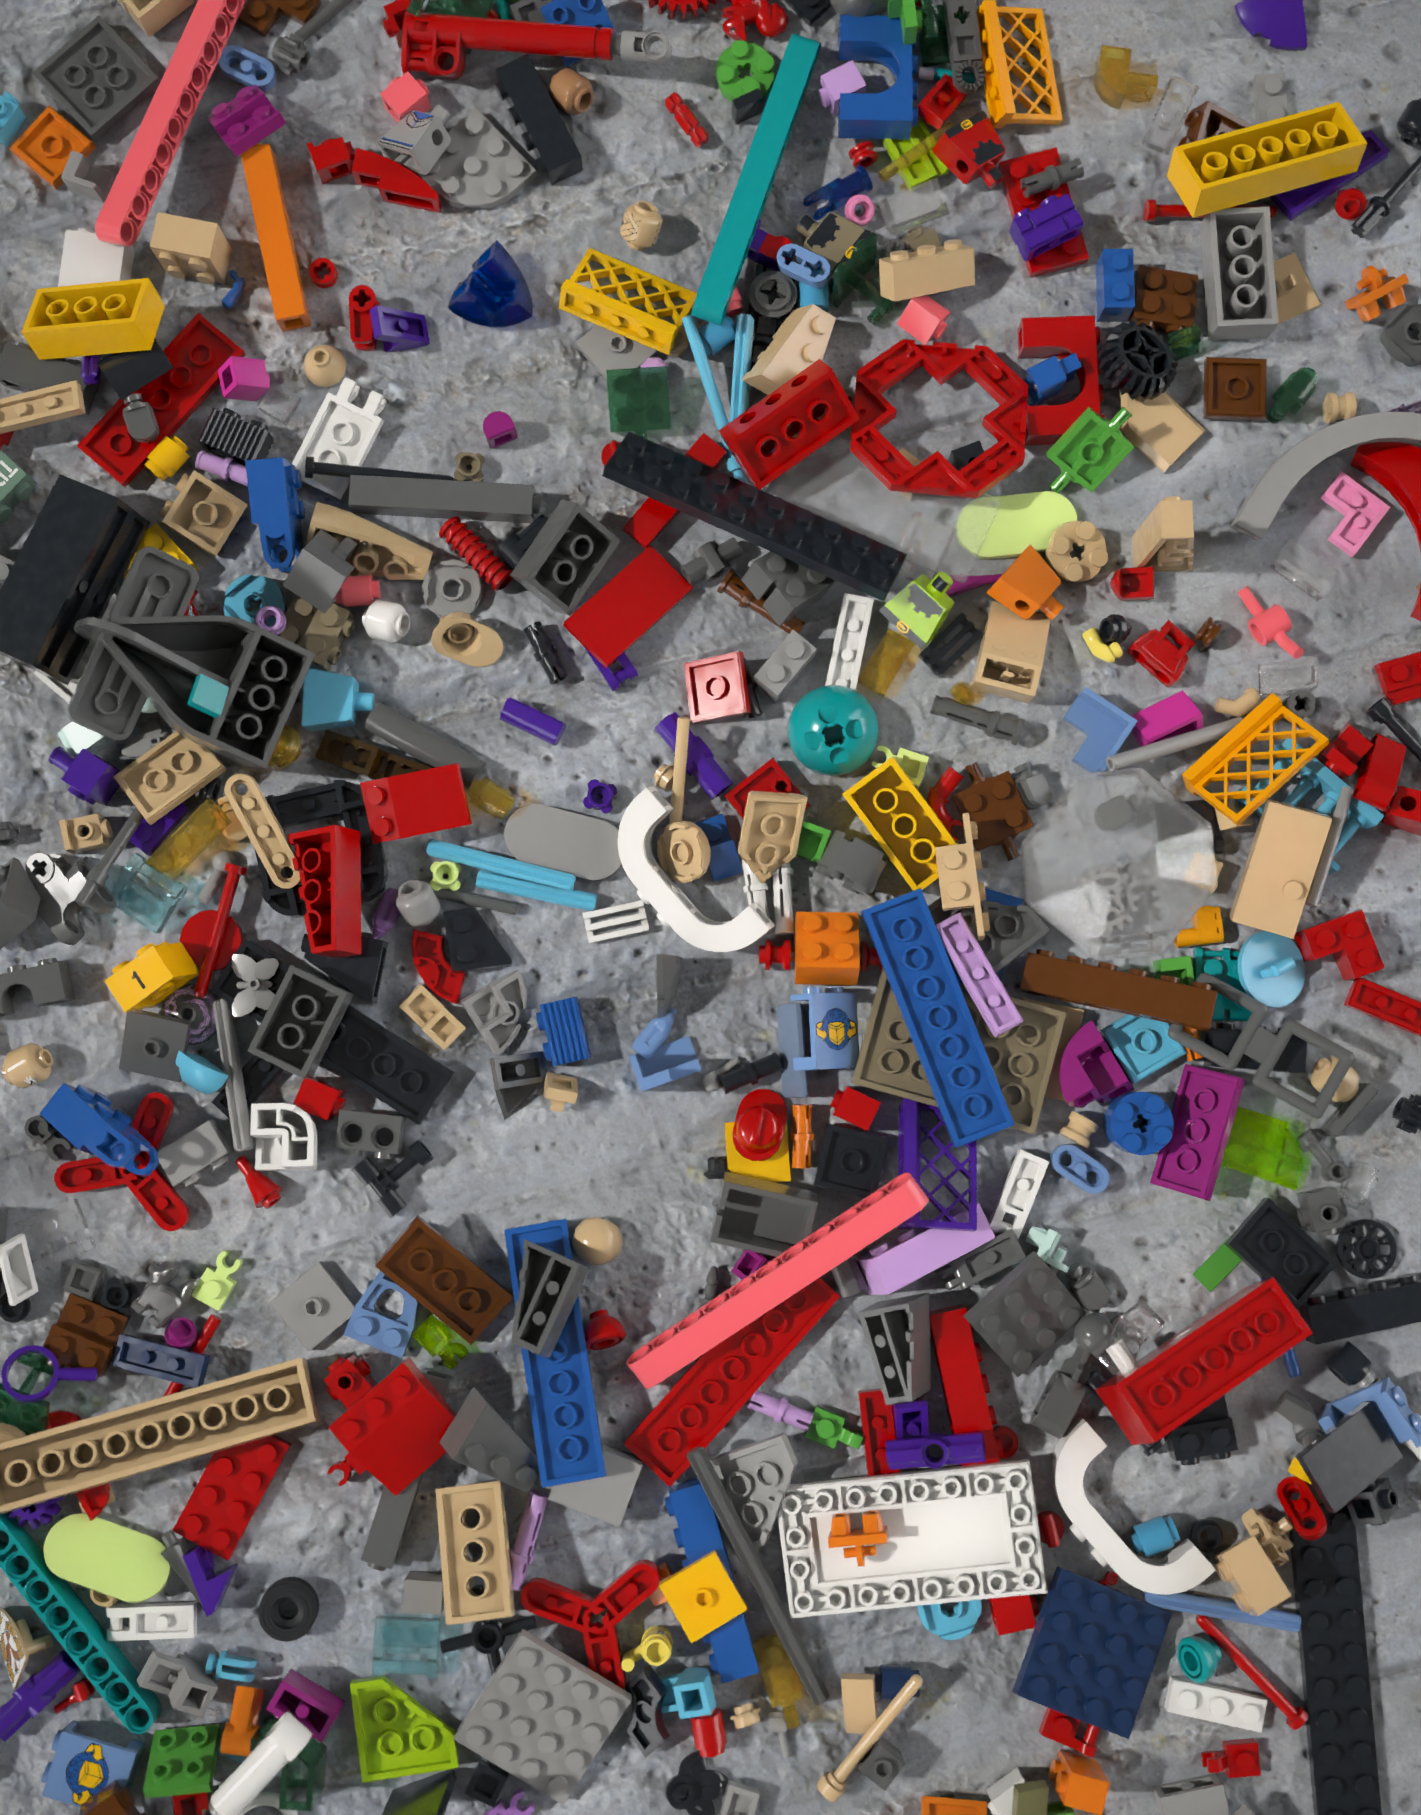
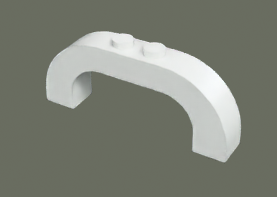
M654 786L646 787L627 807L618 830L619 857L627 876L638 888L637 894L640 899L648 905L651 903L657 910V917L667 928L671 927L686 942L703 950L712 952L739 950L754 943L768 933L775 924L755 902L744 909L733 920H711L693 905L667 873L664 872L653 856L651 838L656 826L674 808Z
M1080 1416L1067 1428L1064 1435L1057 1442L1051 1460L1053 1491L1061 1508L1073 1523L1069 1527L1070 1530L1082 1543L1086 1539L1094 1547L1091 1554L1103 1568L1109 1564L1123 1580L1137 1589L1152 1594L1170 1595L1185 1592L1201 1584L1216 1569L1188 1538L1167 1555L1158 1558H1145L1133 1552L1089 1503L1083 1489L1084 1473L1089 1463L1107 1445Z

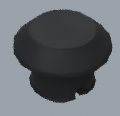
M724 1156L718 1157V1163L715 1162V1157L708 1158V1171L703 1173L708 1179H722L724 1171L729 1172Z

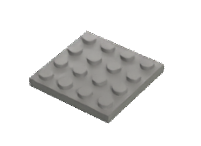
M522 1629L455 1732L454 1740L564 1805L631 1703L632 1694Z

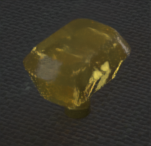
M957 682L952 686L950 693L957 702L968 705L974 700V693L965 682Z

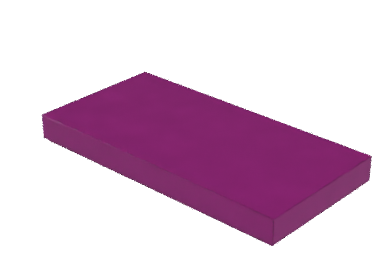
M1185 1064L1171 1110L1174 1123L1172 1138L1159 1151L1150 1181L1151 1184L1211 1201L1246 1080Z

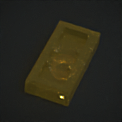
M888 629L857 682L884 697L915 644L893 630Z

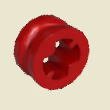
M872 141L859 143L849 151L848 156L851 160H854L852 165L855 170L865 169L877 161L878 154L876 151H872L874 149Z
M318 258L311 263L309 275L317 287L330 288L337 282L338 271L329 259ZM324 267H326L330 275H325L324 279L321 280L317 271L322 272Z

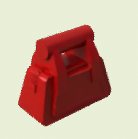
M1168 619L1160 628V631L1153 629L1141 635L1127 649V653L1169 688L1180 679L1189 659L1186 653L1195 645V642ZM1168 635V636H1169L1170 638H1172L1177 644H1179V645L1181 646V648L1179 649L1176 645H1174V644H1173L1169 639H1167L1165 636Z

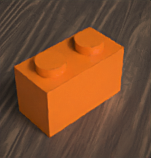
M1059 1749L1057 1760H1052L1049 1777L1063 1805L1102 1815L1110 1782L1098 1761Z

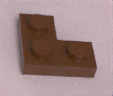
M248 0L238 18L241 24L266 38L280 14L303 26L313 18L322 3L321 0Z

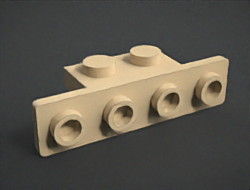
M963 813L966 843L935 847L942 910L974 907L978 941L985 938L984 932L990 931L988 912L982 913L980 901L986 900L984 882H978L976 870H982L980 851L974 852L973 840L978 839L976 821H970L969 813Z

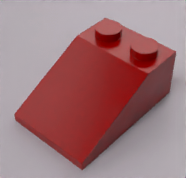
M459 763L360 783L373 844L472 824Z

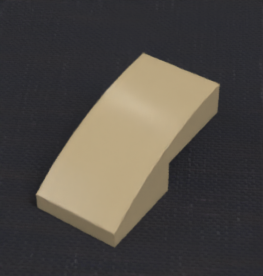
M421 983L399 1004V1007L443 1050L466 1029Z
M843 1673L841 1688L846 1733L865 1734L878 1719L875 1674Z

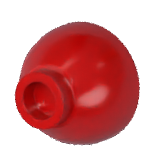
M598 1310L589 1315L590 1321L584 1330L587 1349L593 1351L607 1349L618 1345L625 1339L627 1334L623 1325L616 1318L609 1316L607 1310Z

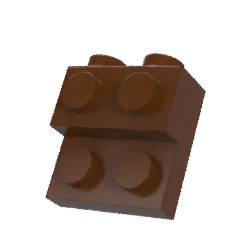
M1206 101L1197 108H1193L1186 116L1184 124L1188 127V131L1178 146L1252 125L1210 101Z
M1139 265L1134 286L1135 308L1129 317V323L1132 320L1137 325L1144 322L1148 329L1154 327L1156 332L1166 333L1167 336L1172 338H1178L1186 332L1187 337L1188 331L1192 330L1197 304L1195 296L1199 275Z
M70 1293L57 1323L52 1325L43 1347L54 1354L60 1368H64L65 1365L71 1368H98V1379L106 1375L114 1357L119 1334H124L131 1316L120 1313L116 1309L103 1307L101 1303L95 1300H89ZM47 1358L45 1362L48 1365L54 1367L51 1361Z

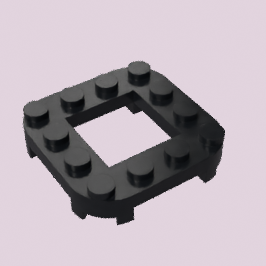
M333 780L334 783L279 796L269 795L265 797L284 833L285 827L343 814L345 827L360 831L361 904L373 900L385 890L388 879V867L382 842L373 844L361 787L346 780ZM255 850L264 890L262 891V896L265 902L273 910L287 917H304L307 913L304 900L300 899L298 890L302 884L288 889L275 885ZM288 866L283 868L285 877H292V868Z

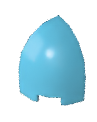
M178 1050L175 1062L179 1067L180 1078L183 1082L204 1094L214 1093L224 1085L229 1077L228 1074L202 1056Z

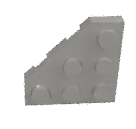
M786 1432L709 1458L755 1548L763 1546L768 1541L798 1464Z

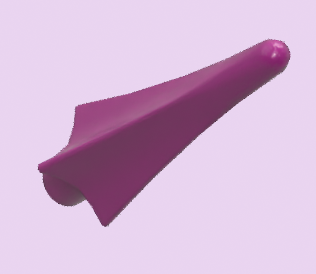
M1002 574L950 576L953 584L946 591V594L952 597L995 583Z

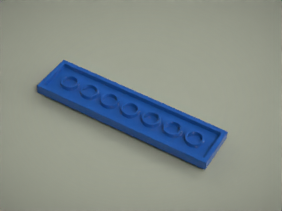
M921 888L861 911L954 1148L1015 1125Z
M567 1219L504 1230L515 1307L516 1300L518 1301L521 1282L519 1275L523 1266L524 1239L573 1260ZM578 1294L550 1358L540 1356L521 1347L542 1488L607 1476Z

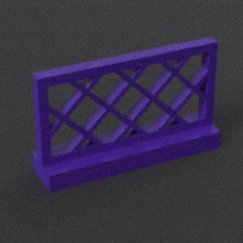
M906 1098L899 1105L898 1176L903 1173H910L929 1198V1201L941 1214L935 1220H920L919 1211L898 1225L897 1229L927 1228L975 1232L977 1230V1140L964 1145L968 1149V1158L960 1163L949 1152V1149L953 1146L952 1142L945 1147L933 1135L937 1129L943 1124L945 1125L939 1108ZM921 1111L933 1112L940 1119V1122L931 1131L921 1122ZM921 1131L925 1134V1136L922 1139ZM928 1138L941 1151L931 1161L921 1153V1144ZM943 1154L956 1167L946 1178L933 1165ZM921 1162L925 1165V1167L922 1168V1169H921ZM967 1163H968V1171H967V1169L964 1167ZM927 1169L941 1182L931 1192L920 1183V1176ZM958 1171L968 1180V1189L963 1194H960L948 1181ZM943 1185L956 1198L946 1209L932 1196ZM967 1194L969 1197V1203L964 1198ZM960 1202L969 1212V1223L957 1222L948 1212ZM944 1216L948 1221L939 1220Z

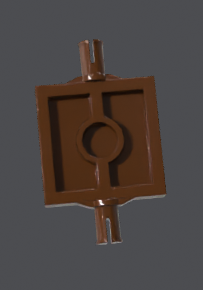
M977 762L972 763V767L969 764L965 768L973 783L966 790L952 795V799L962 821L963 813H969L970 821H976L978 839L973 840L976 851H981L990 846L1001 845L1008 862L1020 857L1013 839L1019 833L1033 828L1034 824L1009 770L995 777L984 778Z

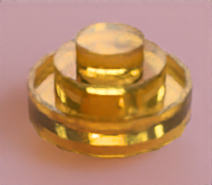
M285 724L268 766L281 770L299 758L301 753L300 734L296 729Z

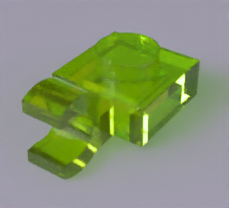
M433 1314L412 1333V1336L432 1357L438 1354L445 1366L450 1370H453L459 1364V1361L453 1354H456L461 1360L469 1354L468 1349L463 1344L451 1342L454 1336Z

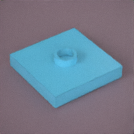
M1126 1014L1099 1030L1131 1084L1137 1083L1187 1053L1182 1044L1169 1038L1167 1034L1170 1028L1169 1023Z

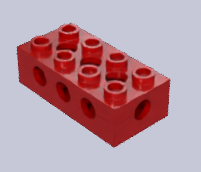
M818 359L718 430L747 479L758 490H761L860 420L832 368Z

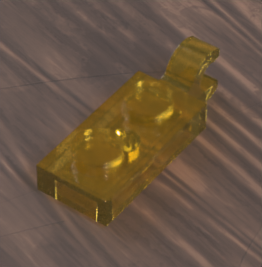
M777 1633L753 1641V1647L772 1708L782 1705L788 1729L801 1726L794 1701L803 1698L794 1666Z

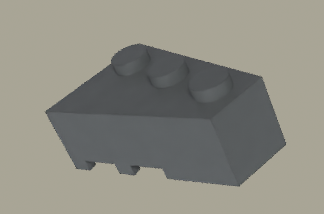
M929 1292L879 1301L858 1312L886 1405L911 1402L931 1390Z

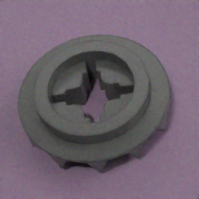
M763 272L750 285L749 303H751L755 313L763 315L765 319L776 317L779 320L781 316L790 313L796 304V286L792 279L782 272ZM774 286H777V296L781 298H775L774 302L769 305L768 296L764 294H770L774 290Z

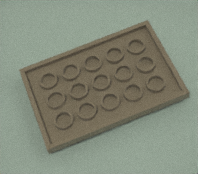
M882 967L851 1083L938 1107ZM959 983L1015 1125L1010 1128L1035 1134L1066 1012L1010 997L1024 1022L994 1038L964 984Z

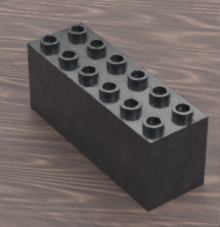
M60 474L0 590V654L68 685L90 643L89 640L73 630L76 621L86 617L102 619L109 605L110 598L117 590L151 522L118 497Z

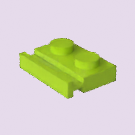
M922 118L918 119L917 127H912L910 140H882L885 149L910 193L935 181L941 175H947L949 172L946 165L932 152L936 143Z

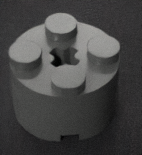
M835 830L821 859L817 863L819 865L817 872L831 880L833 878L840 881L843 880L845 882L842 886L847 890L868 896L875 889L890 859L889 857H883L885 854L856 837L854 840L848 841L844 839L847 833Z

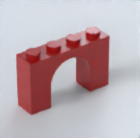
M1095 315L1022 318L1017 329L1019 358H1050L1055 355L1057 359L1062 360L1075 353L1082 365L1076 371L1080 382V392L1074 400L1062 405L1027 406L1025 446L1054 445L1088 407L1105 418L1104 414H1100V403L1103 402L1104 389L1103 385H1099L1098 374H1101L1102 370L1099 369L1101 362L1097 359L1096 346L1100 343V327L1095 326Z

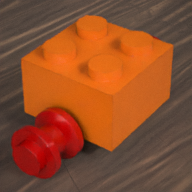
M796 912L794 948H791L790 940H785L782 946H773L770 939H765V945H759V964H764L765 970H770L772 964H782L785 971H790V958L791 961H794L795 984L857 985L859 970L866 972L868 966H878L880 971H882L883 967L875 947H869L866 941H861L859 949L858 913Z

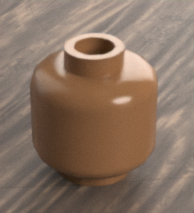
M566 68L560 70L551 78L549 95L557 108L573 116L589 109L593 101V90L591 82L586 77L573 69Z

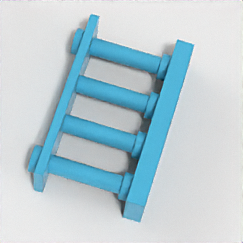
M1292 738L1280 740L1274 747V751L1292 750ZM1297 742V749H1305ZM1292 757L1278 758V761L1274 764V770L1287 769L1292 764ZM1314 757L1298 771L1301 774L1302 780L1282 803L1296 806L1312 787H1317L1325 794V801L1315 812L1329 815L1336 807L1342 787L1350 786ZM1262 778L1253 790H1264L1269 785V778ZM1247 786L1237 791H1247ZM1352 797L1347 812L1349 820L1342 828L1334 856L1358 828L1364 827L1368 829L1374 827L1383 819L1384 815L1376 808ZM1247 798L1239 799L1238 804L1242 808L1247 805ZM1265 802L1254 811L1259 817H1261ZM1332 860L1328 875L1337 872L1341 868L1334 860Z

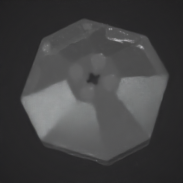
M1142 768L1078 774L1019 844L1025 906H1030L1049 926L1065 939H1071L1096 961L1161 955L1218 887L1212 824ZM1121 854H1126L1128 859H1133L1134 863L1128 867V872H1122V868L1115 865V861L1121 859Z

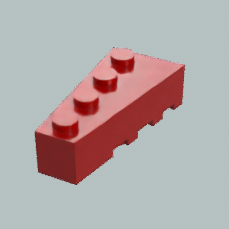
M331 825L287 834L289 845L294 846L296 855L292 859L294 870L299 871L302 886L298 890L300 899L304 900L307 913L304 915L311 954L333 958L361 955L360 831L339 825Z

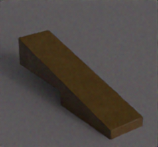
M327 729L315 758L371 780L431 768Z

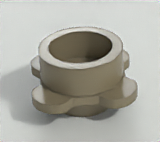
M460 452L455 456L457 470L454 472V477L457 481L473 480L474 482H481L484 479L482 465L485 463V458L482 454ZM468 465L472 466L471 470L467 469Z

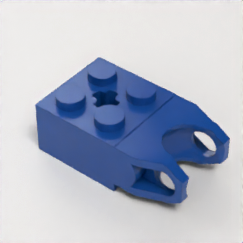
M283 457L246 460L252 524L259 527L263 556L272 569H279L282 573L290 572L293 565H290L295 554L297 560L303 549L301 519H305V507L303 501H299L298 488H302L300 470H296L295 465ZM287 549V558L281 563L280 552Z
M63 1083L39 1113L78 1150L95 1155L110 1166L126 1168L131 1173L139 1176H150L159 1164L155 1148L129 1124L132 1119L124 1112L111 1108L112 1101L100 1092L93 1094L89 1089L80 1084L77 1087H73ZM146 1151L150 1156V1161L145 1168L139 1169L134 1163L135 1158L140 1152Z

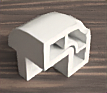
M287 1103L251 1104L250 1135L256 1138V1171L289 1170L291 1172L317 1169V1129L315 1122L307 1112L296 1105Z

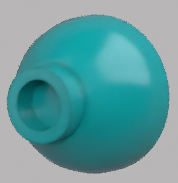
M1195 1636L1184 1637L1178 1644L1177 1656L1184 1674L1197 1684L1208 1681L1214 1675L1222 1658L1219 1647L1214 1643H1209L1207 1640Z

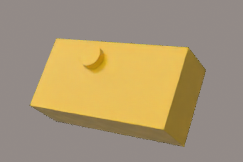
M150 278L40 288L36 291L21 333L39 360L151 350L165 305Z
M893 756L842 793V795L913 891L920 888L923 890L939 878L935 847L957 845L958 843Z

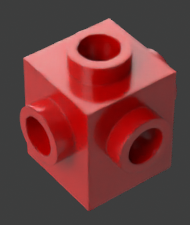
M354 1354L347 1360L343 1356L338 1358L327 1368L331 1374L324 1379L327 1384L325 1386L327 1393L335 1401L340 1400L347 1409L378 1384L370 1375L372 1369L362 1357L357 1359Z

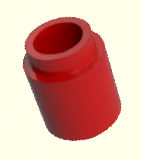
M715 1707L711 1715L690 1718L695 1748L699 1750L700 1756L709 1758L723 1754L727 1739L722 1710Z

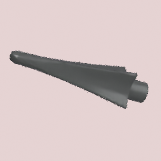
M169 1530L161 1536L166 1548L160 1554L180 1576L203 1609L183 1559V1555L189 1551L187 1539L185 1537L178 1539L174 1531Z

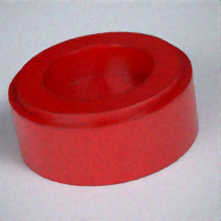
M1007 1426L994 1427V1436L1000 1437L1004 1456L999 1457V1459H1007L1013 1456L1019 1444L1017 1435Z

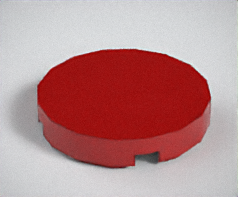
M216 910L198 912L189 918L182 928L180 942L198 969L202 965L217 913ZM230 915L213 972L224 970L244 941L240 925Z

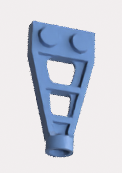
M380 1271L355 1305L343 1335L403 1358L416 1327L419 1302ZM386 1289L396 1290L402 1293L404 1297L402 1315L397 1319L380 1313L375 1309L377 1299Z

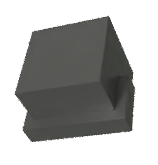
M321 529L302 549L283 586L323 613H326L336 601L335 597L344 581L355 568L347 561L358 543L348 536L341 543Z

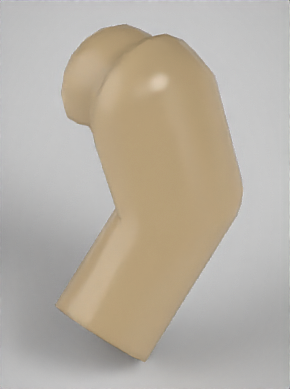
M1247 688L1244 690L1245 693L1235 701L1218 697L1214 711L1235 717H1244L1260 704L1261 697L1259 696V691L1255 688Z

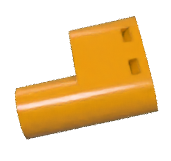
M1219 906L1192 907L1193 927L1173 931V941L1176 948L1222 943L1224 941V932Z

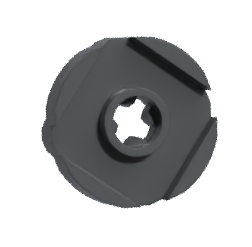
M1421 303L1418 306L1404 304L1398 307L1385 321L1383 332L1380 335V341L1391 357L1407 367L1421 364ZM1416 328L1419 331L1417 337L1420 340L1411 339L1408 336L1407 329L1412 331Z

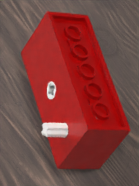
M1274 1277L1243 1288L1138 1361L1135 1360L1122 1339L1112 1344L1106 1351L1120 1370V1373L1095 1390L1132 1445L1155 1443L1310 1336L1312 1331Z

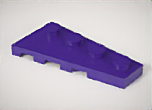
M1372 130L1366 131L1361 134L1368 144L1357 172L1269 197L1286 217L1292 221L1385 160L1390 150Z

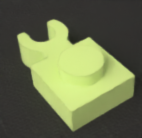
M877 747V750L883 751L886 754V761L894 756L913 784L921 786L930 757L904 748H900L896 756L893 755V752L888 747ZM874 761L872 762V766H874L875 768H878L880 765L883 764Z
M227 1250L222 1251L218 1255L216 1270L212 1267L206 1268L198 1282V1287L194 1289L191 1295L217 1311L222 1309L237 1283L229 1278L231 1273L238 1271L243 1264V1259L238 1258L232 1267L228 1266L225 1263V1258L229 1253Z

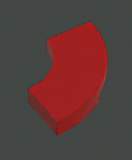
M413 929L411 941L412 957L419 975L435 994L459 1005L466 974L451 973V966L444 951L445 937Z

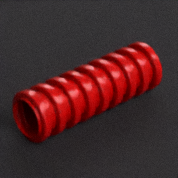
M458 516L447 520L441 527L439 536L442 539L446 538V543L453 545L452 549L455 552L459 551V556L466 558V563L468 565L472 564V569L479 571V576L486 578L485 581L488 585L493 584L492 588L494 591L505 588L513 578L510 576L513 570L507 569L505 562L500 563V557L493 556L494 551L492 549L487 550V544L480 543L481 539L478 536L474 537V532L471 529L467 530V525L460 523L461 519Z

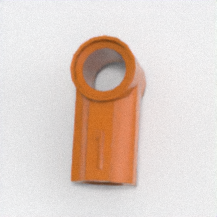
M246 1686L236 1687L230 1720L226 1723L222 1736L220 1753L248 1757L257 1747L260 1731L258 1721L262 1710L265 1689Z

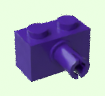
M58 746L49 756L48 762L65 772L61 780L70 785L68 791L92 805L96 801L107 805L120 787L113 777L120 770L84 748L75 757L64 750L63 747Z

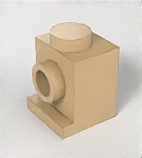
M96 813L69 820H59L65 851L78 854L110 847L109 838L113 836L110 821L105 819V816ZM89 827V834L84 837L82 828Z

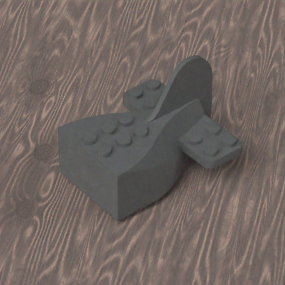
M151 546L142 548L134 557L107 620L86 617L76 621L73 628L77 634L96 645L68 705L67 714L69 719L75 724L111 740H125L131 735L148 698L165 722L183 737L246 768L266 769L315 653L239 618L221 615L184 616L199 581L197 570L193 566ZM200 674L230 687L221 716L217 718L187 705L196 676Z

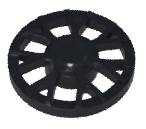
M1360 1219L1349 1223L1340 1232L1336 1243V1253L1340 1264L1347 1272L1359 1278L1373 1279L1382 1276L1392 1267L1396 1258L1397 1248L1392 1233L1387 1227L1377 1221ZM1365 1224L1366 1236L1359 1237L1357 1226ZM1379 1228L1384 1234L1378 1240H1375L1371 1236ZM1347 1234L1355 1238L1353 1246L1344 1243ZM1380 1245L1390 1246L1389 1255L1380 1254ZM1352 1250L1355 1257L1346 1262L1343 1253ZM1377 1258L1384 1265L1378 1271L1371 1264ZM1359 1260L1365 1261L1364 1273L1356 1271Z

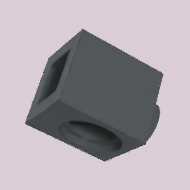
M881 1736L859 1762L858 1767L860 1772L886 1791L905 1764L901 1751Z

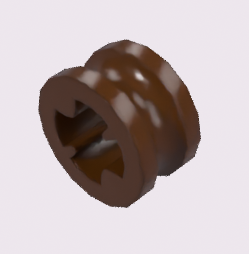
M1208 617L1193 638L1195 641H1203L1204 647H1208L1223 626L1220 623L1214 624L1211 617Z

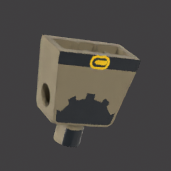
M828 212L820 223L806 214L796 228L798 232L807 238L803 248L828 260L832 275L829 284L834 289L838 287L868 250L872 238L870 231L834 212Z

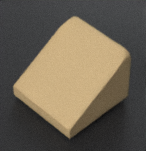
M1235 799L1229 800L1228 808L1236 814L1242 810V807ZM1215 809L1220 831L1255 825L1249 816L1237 826Z

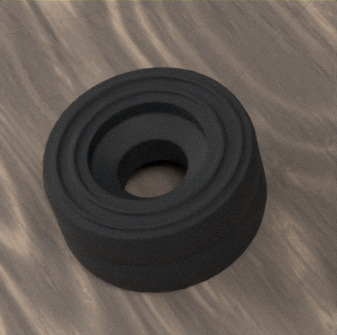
M286 1577L277 1580L266 1590L259 1604L258 1617L261 1627L266 1634L278 1641L289 1642L303 1637L310 1631L319 1612L318 1595L315 1589L301 1578ZM285 1601H292L297 1605L298 1613L293 1617H285L280 1611V1605Z

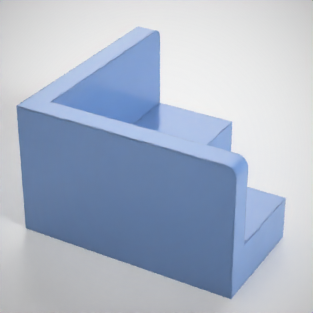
M1085 687L1062 718L1087 735L1071 761L1098 777L1107 769L1106 758L1118 752L1138 720Z
M688 1036L661 1045L654 1055L647 1060L639 1054L629 1055L641 1092L701 1071L692 1042Z

